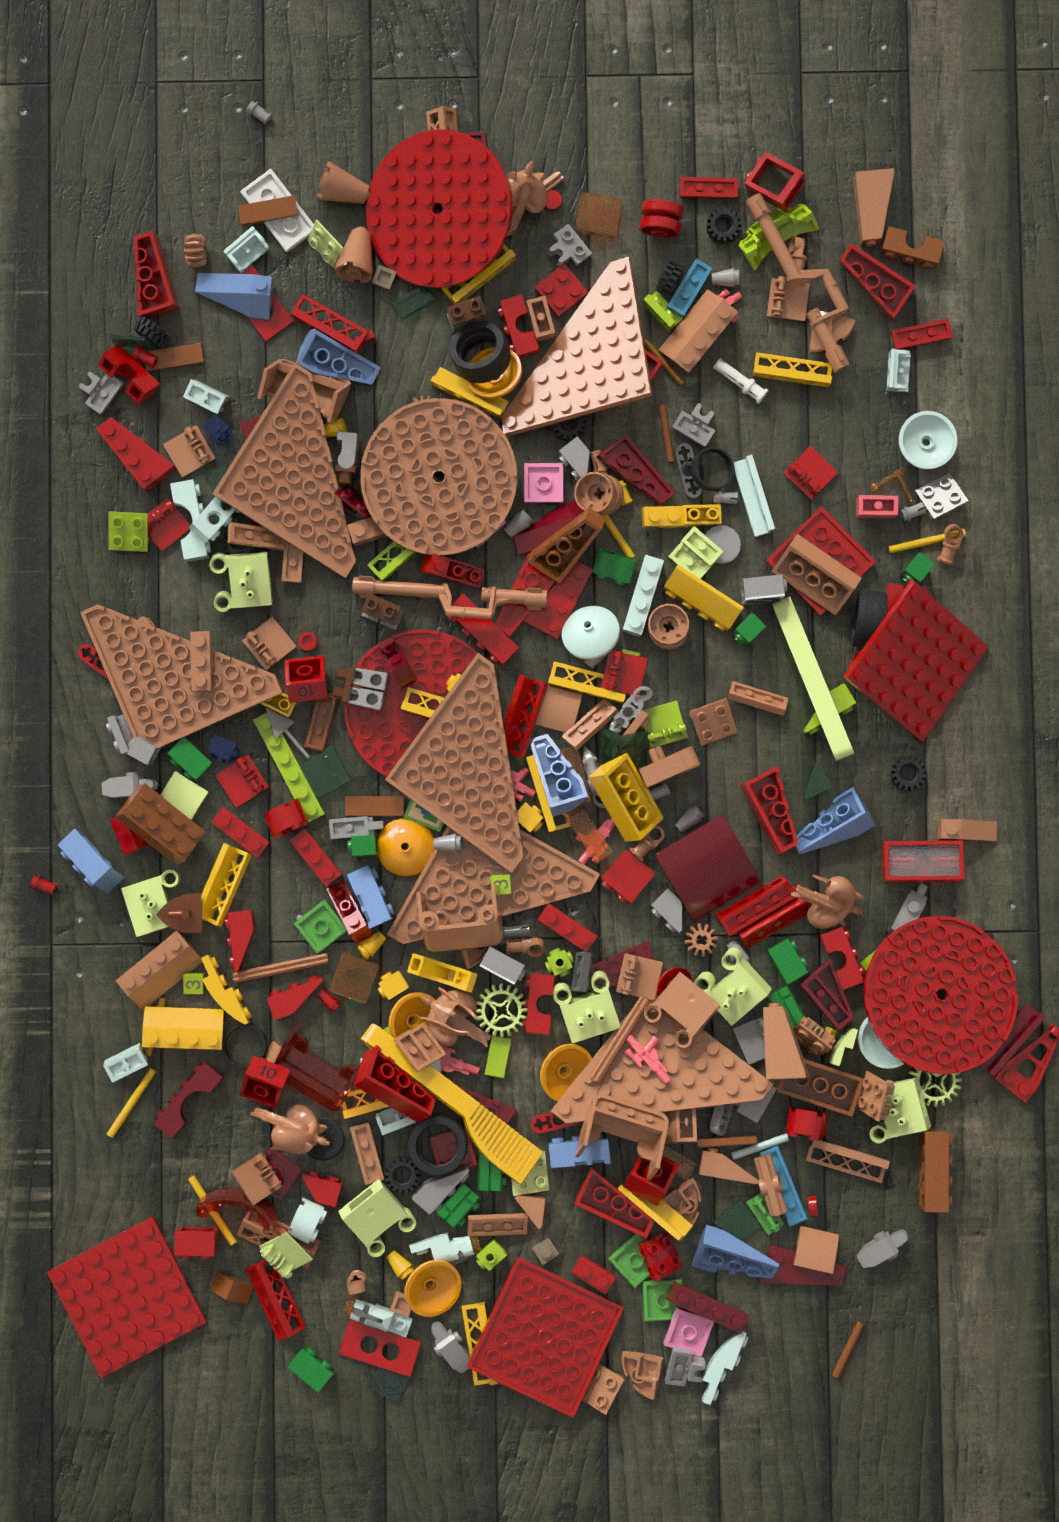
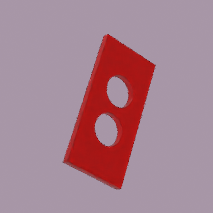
M252 264L242 273L240 271L236 273L259 275ZM274 294L271 305L273 307V315L270 317V320L249 318L265 342L294 322Z
M349 1319L339 1354L411 1377L421 1342ZM365 1336H373L377 1340L378 1347L375 1352L366 1353L362 1350L361 1340ZM387 1343H394L399 1348V1356L394 1360H388L383 1356L382 1349Z

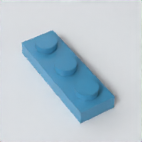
M696 258L666 308L683 318L711 272L712 267Z

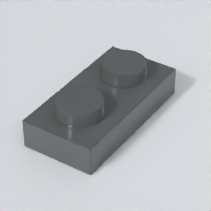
M576 952L571 991H587L590 982L588 976L589 969L592 966V953Z

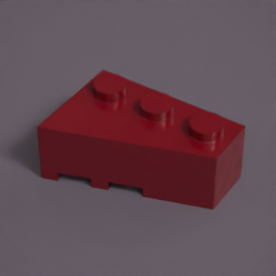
M831 959L826 960L799 983L800 987L836 1030H840L854 1018Z

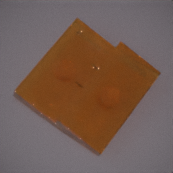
M582 192L580 194L575 231L590 235L599 234L610 238L616 237L622 199Z
M343 951L329 991L366 1004L380 964Z

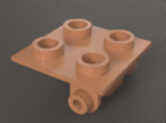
M779 276L778 279L772 278L767 316L805 321L810 283L791 284L783 276Z
M197 425L192 428L191 426L185 428L182 434L163 444L182 478L216 459Z
M273 616L256 630L249 632L246 638L242 640L266 671L297 647Z
M727 698L691 710L689 713L701 746L737 733Z
M625 953L616 992L655 1000L663 962Z
M803 1016L799 1021L800 1024L793 1028L798 1044L807 1048L808 1053L813 1056L820 1057L829 1051L836 1041L833 1035L826 1030L824 1031V1028H821L816 1035L815 1032L819 1025L817 1024L814 1027L816 1022L809 1017Z
M866 1071L857 1109L878 1122L885 1120L888 1117L889 1106H891V1103L885 1100H892L893 1098L889 1095L894 1093V1081H884L871 1072Z
M262 1153L232 1171L252 1205L282 1187L281 1180H278L274 1174L275 1170L272 1171V1166H269L265 1159L266 1156H263Z
M598 1364L582 1400L607 1415L625 1379L622 1375L614 1373L603 1365Z

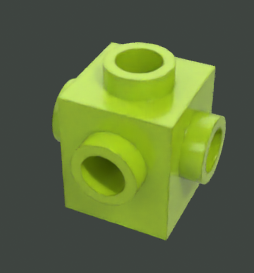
M560 948L550 951V956L547 957L548 962H545L549 973L559 974L560 977L571 973L569 969L573 968L571 964L574 963L570 951L566 953L565 949L561 951ZM557 959H562L564 961V964L562 966H557Z

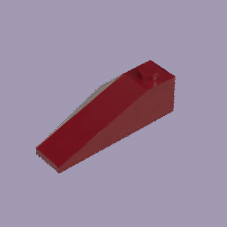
M576 500L560 505L531 524L530 527L513 536L518 556L530 553L583 513L584 510L578 506Z

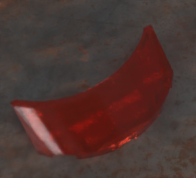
M239 1187L214 1190L204 1195L196 1205V1215L202 1218H207L208 1213L211 1211L219 1212L221 1203L257 1212V1222L262 1223L263 1233L272 1236L279 1218L276 1210L267 1199L264 1198L252 1205L243 1189Z

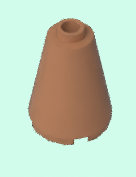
M332 162L326 163L329 168H324L318 187L321 194L317 193L316 199L364 204L371 195L368 191L369 185Z
M357 227L351 231L335 265L334 271H336V276L342 280L354 283V280H360V283H367L372 280L371 234L364 227Z

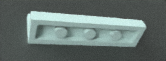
M749 455L744 460L734 462L735 477L755 538L772 533L775 527L753 456Z

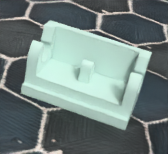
M252 226L223 252L229 261L242 273L268 251L270 247Z
M891 349L889 352L886 391L908 393L910 351Z
M193 379L190 380L183 396L216 414L224 410L223 406L230 398V396Z
M140 1043L104 1061L103 1066L112 1083L148 1065L147 1056L144 1055Z
M393 1108L375 1114L382 1135L415 1123L414 1120Z

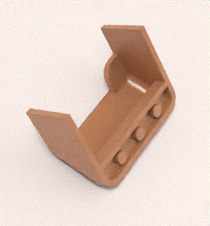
M279 359L264 368L257 398L262 399L268 396L271 400L295 362ZM310 372L320 413L323 414L324 418H327V422H332L340 414L350 390L351 382Z
M491 884L493 904L484 905L479 909L478 922L440 926L439 917L436 913L427 911L425 894L416 892L419 924L426 948L432 952L499 945L504 937L499 886Z
M598 1094L592 1100L581 1128L575 1157H580L588 1142H596L601 1135V1131L638 1143L637 1153L639 1157L650 1161L647 1180H651L660 1169L669 1120L661 1112L605 1094Z

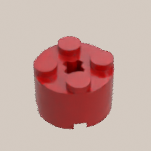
M299 798L291 800L290 804H282L263 814L275 839L289 835L293 830L309 825V819Z
M789 1106L786 1131H788L789 1136L799 1137L807 1135V1139L822 1140V1137H825L829 1113L825 1112L822 1115L820 1110L804 1107L796 1109L795 1106Z

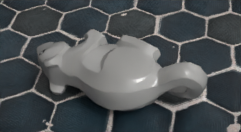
M641 686L637 688L633 695H630V698L623 703L622 709L611 721L607 738L620 733L624 728L628 727L633 718L639 715L644 707V701L649 700L653 696V691L649 687ZM640 690L646 691L645 695H635Z
M584 746L582 757L583 770L587 774L588 780L586 782L591 791L590 794L596 806L606 808L603 803L597 802L595 796L599 797L589 779V776L600 767L597 762L598 759Z

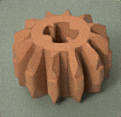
M202 234L187 235L184 239V253L189 267L205 266L207 263V243Z
M699 923L697 924L698 931L691 926L690 930L693 934L686 932L685 935L691 937V940H685L684 942L685 944H692L687 948L688 951L696 948L693 955L697 956L699 950H701V956L704 957L705 949L711 954L712 950L709 946L717 947L715 943L711 942L712 940H718V937L710 936L715 930L712 929L707 932L709 925L706 924L702 930V926ZM698 935L706 937L704 945L701 943L697 944L696 940L698 939L696 938Z

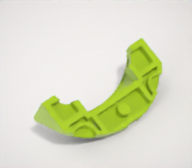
M798 204L792 209H787L786 212L777 209L770 213L783 241L793 236L819 230L813 212L804 204ZM758 221L746 231L747 237L739 243L740 250L754 271L758 269L761 261L772 250Z

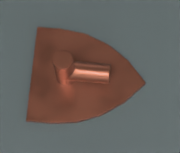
M201 893L181 895L174 898L156 914L163 923L172 929L185 933H203Z

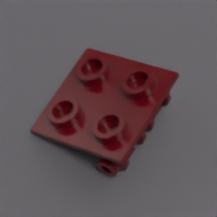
M344 487L334 493L341 499L342 505L345 508L348 507V510L353 508V514L357 511L355 515L361 520L371 518L365 501L358 495L357 490L352 487Z

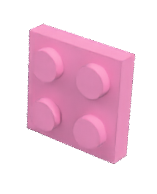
M524 463V503H563V463Z
M676 1306L663 1343L671 1348L693 1349V1355L701 1357L714 1321Z

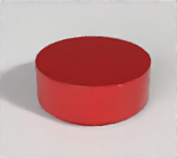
M549 190L547 191L548 199L545 208L555 211L561 206L562 197L559 192Z
M304 632L299 636L298 644L303 651L311 652L316 649L318 639L315 634Z
M809 1196L810 1215L818 1216L816 1196Z

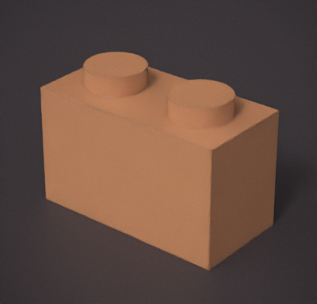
M546 296L526 300L537 343L555 338V330Z

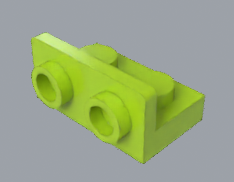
M657 291L653 295L648 294L643 299V306L670 332L682 321V317L666 308L669 303Z

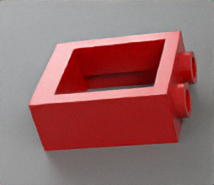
M765 152L757 160L753 171L746 176L744 184L747 192L753 195L761 193L767 203L786 212L807 180L803 171ZM769 164L792 176L779 196L756 185Z

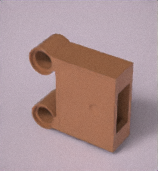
M661 746L648 751L653 763L639 769L648 789L700 766V762L693 746L668 757H665Z
M679 972L657 1000L645 1008L644 1017L648 1023L656 1025L663 1019L662 1011L667 1013L686 1029L678 1031L674 1040L678 1048L687 1050L693 1045V1039L718 1011L720 1004ZM651 1010L659 1012L658 1017L654 1020L648 1018ZM687 1035L689 1042L686 1045L679 1044L680 1036Z

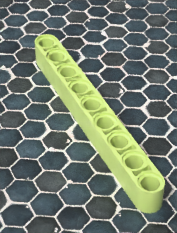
M790 596L772 603L836 761L854 754Z

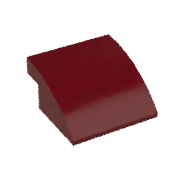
M723 814L655 854L656 859L664 870L663 873L693 922L698 921L760 883L749 858Z

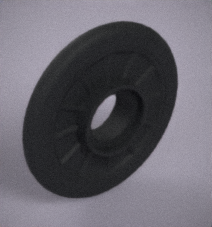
M318 1117L319 1124L327 1126L323 1133L328 1136L330 1144L323 1146L317 1143L307 1154L317 1160H329L337 1156L342 1150L344 1132L335 1120L328 1117Z

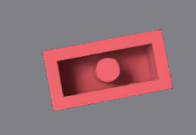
M859 495L856 499V518L895 519L898 516V496Z

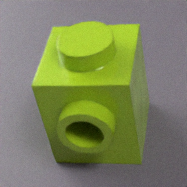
M494 1238L476 1254L478 1258L476 1262L483 1270L487 1268L490 1271L507 1256V1252Z

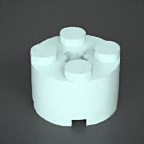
M303 1198L301 1202L304 1203V1206L299 1205L290 1226L293 1230H288L287 1233L291 1237L309 1244L310 1241L314 1242L319 1231L315 1228L318 1223L322 1224L327 1211H324L325 1207Z

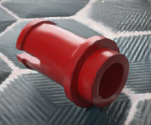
M137 346L132 353L134 360H139L151 367H154L158 361V356L145 351L142 346Z
M34 876L30 887L33 890L38 889L53 895L57 884L44 880L41 876Z
M323 988L316 995L328 1008L327 1011L333 1013L341 1005L339 999L336 1000L326 988Z

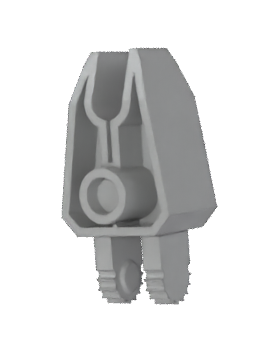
M138 772L126 773L124 777L109 778L102 782V795L112 798H129L135 788L145 783L153 790L158 789L159 784L155 779H144V776H138Z
M904 1229L895 1231L892 1234L889 1231L877 1233L874 1239L865 1244L857 1254L858 1261L863 1268L875 1267L887 1259L888 1261L893 1260L898 1256L899 1246L908 1240V1233Z
M434 1322L431 1329L436 1338V1346L434 1347L436 1353L440 1357L443 1356L452 1369L460 1373L465 1372L469 1369L466 1367L469 1355L461 1343L463 1341L462 1337L457 1331L454 1332L452 1329L447 1331L442 1323Z

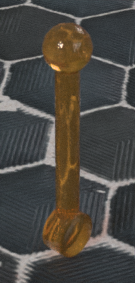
M900 466L896 472L878 483H872L870 485L871 490L876 491L883 483L900 473H905L906 468Z
M900 469L894 470L893 474L895 477H898L909 499V505H916V500L912 498L901 476L902 471Z

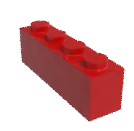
M464 593L452 604V606L478 608ZM447 616L455 625L459 623L463 627L461 631L468 638L472 636L476 639L477 642L475 644L483 652L487 650L491 654L489 658L496 665L500 663L504 666L519 650V647L490 619L466 617L461 619V617Z

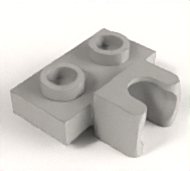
M569 224L553 234V238L557 243L549 248L548 256L551 257L555 254L560 256L557 263L558 268L562 264L569 262V260L577 267L591 257L592 252Z
M88 372L92 384L86 386L81 383L79 388L90 396L85 404L102 416L124 384L115 377L110 378L107 374L101 380L92 372Z
M698 403L691 415L682 410L672 429L705 448L715 433V430L708 426L715 413L710 411L708 415L702 416L700 414L702 405Z
M673 1347L665 1376V1384L685 1386L687 1378L688 1381L702 1382L701 1370L706 1369L705 1359L693 1356V1349Z

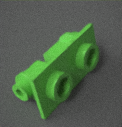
M761 1192L746 1202L768 1235L772 1232H777L784 1225L779 1215L770 1217L765 1196Z

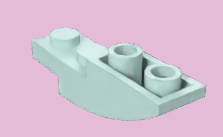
M743 1330L742 1334L735 1332L717 1349L707 1364L702 1375V1380L708 1382L702 1396L704 1403L711 1405L712 1400L715 1401L719 1393L717 1386L719 1381L723 1382L726 1375L724 1368L733 1370L734 1366H738L741 1355H739L740 1349L746 1346L748 1340L745 1330Z

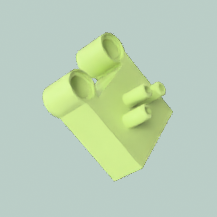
M268 552L231 555L216 553L212 556L210 569L214 573L220 574L226 568H229L231 594L227 591H220L215 596L214 607L218 611L225 612L230 608L272 605L273 598ZM221 559L224 562V566H215L214 560ZM224 597L228 600V604L221 605L218 599Z
M166 870L160 876L121 888L136 937L169 927L156 914L169 902L165 886L174 888L181 882V876L177 871ZM170 873H173L176 877L173 884L167 883L166 880Z
M738 948L728 949L722 957L723 967L733 971L715 985V977L710 972H702L694 982L695 985L720 1004L718 1012L731 1026L762 1001L772 990L765 980L743 958V954ZM728 956L735 957L736 962L730 961ZM701 980L707 981L708 986H704Z
M596 971L591 975L590 979L594 990L592 992L572 998L570 987L566 983H558L553 989L554 999L560 1005L572 1043L621 1027L610 995L609 979L603 971ZM599 978L605 980L602 985H596L595 981ZM564 990L567 992V995L559 997L557 995L558 992Z
M918 1077L894 1082V1093L889 1095L893 1098L892 1100H885L891 1103L888 1117L885 1118V1123L880 1122L870 1130V1138L873 1142L882 1143L889 1138L926 1131L931 1127ZM877 1128L884 1131V1137H880L877 1134Z
M380 1179L339 1210L342 1220L363 1242L369 1255L372 1257H379L384 1253L385 1245L380 1235L397 1222L400 1230L403 1232H410L416 1226V1220L410 1209L403 1207Z

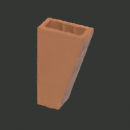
M894 168L855 172L853 176L860 245L874 247L882 239Z
M769 1003V1007H763L766 1079L809 1078L787 1008L781 1006L780 1003Z

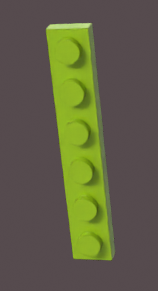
M267 713L254 719L253 721L294 799L299 798L309 819L308 822L310 823L325 815L283 733L276 739L274 738Z

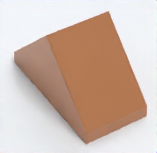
M526 1194L516 1195V1201L537 1228L540 1229L543 1223L545 1197Z

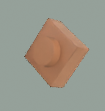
M396 1291L390 1311L409 1317L411 1309L406 1303L405 1294Z

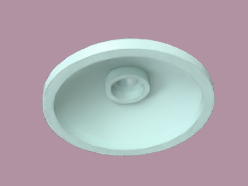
M922 411L912 415L905 421L899 433V448L902 455L910 464L921 469H935L944 465L951 459L957 447V433L953 424L944 415L933 411ZM923 440H928L929 445L925 446Z
M587 606L576 610L569 616L562 629V640L566 649L572 655L581 659H596L606 655L614 648L620 635V627L615 615L608 609L600 606Z
M867 1017L861 1024L858 1033V1044L863 1056L870 1063L881 1068H896L903 1065L904 1063L895 1058L881 1044Z

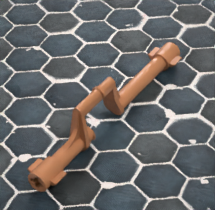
M758 193L746 200V204L755 221H758L786 274V281L791 284L807 283L821 278L836 310L822 316L819 308H815L806 315L810 320V327L814 328L826 351L825 355L834 373L843 370L850 363L841 346H838L832 335V321L847 311L849 307L837 286V281L834 280L829 269L798 270L770 216L771 212L761 193Z
M359 576L353 578L352 585L353 594L360 595V598H367L368 593L372 595L386 594L439 598L446 616L461 617V619L465 617L492 619L496 607L505 603L525 604L527 610L541 611V608H547L548 590H542L541 588H527L526 591L483 587L481 601L489 603L488 609L452 606V596L447 583L436 585L380 581L371 576Z

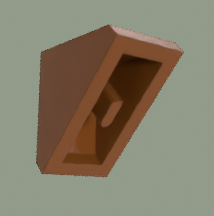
M219 1271L211 1287V1291L223 1299L246 1305L254 1289L252 1284Z

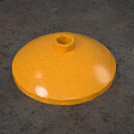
M496 347L487 348L479 352L469 363H477L487 359ZM510 350L511 360L509 366L500 377H497L498 380L494 379L491 382L480 384L466 380L469 389L475 395L486 399L498 398L509 393L518 384L522 375V364L515 352Z
M407 818L393 820L379 834L377 840L378 858L382 865L393 874L399 876L416 875L423 871L434 851V837L428 827ZM403 843H408L409 848L407 850L402 849Z
M419 992L410 993L402 997L394 1005L390 1013L389 1031L391 1036L397 1038L423 1022L428 1028L427 1022L421 1020L420 1017L428 1018L431 1008L422 1002L423 1000L420 999V996H427L433 1001L435 999L430 995Z
M565 1044L555 1048L548 1054L541 1067L540 1082L544 1092L550 1098L556 1101L561 1099L592 1060L589 1052L581 1046Z
M432 1260L425 1262L411 1273L406 1282L404 1292L406 1303L413 1312L420 1316L433 1317L440 1315L450 1309L458 1299L461 1291V1278L456 1268L446 1261Z

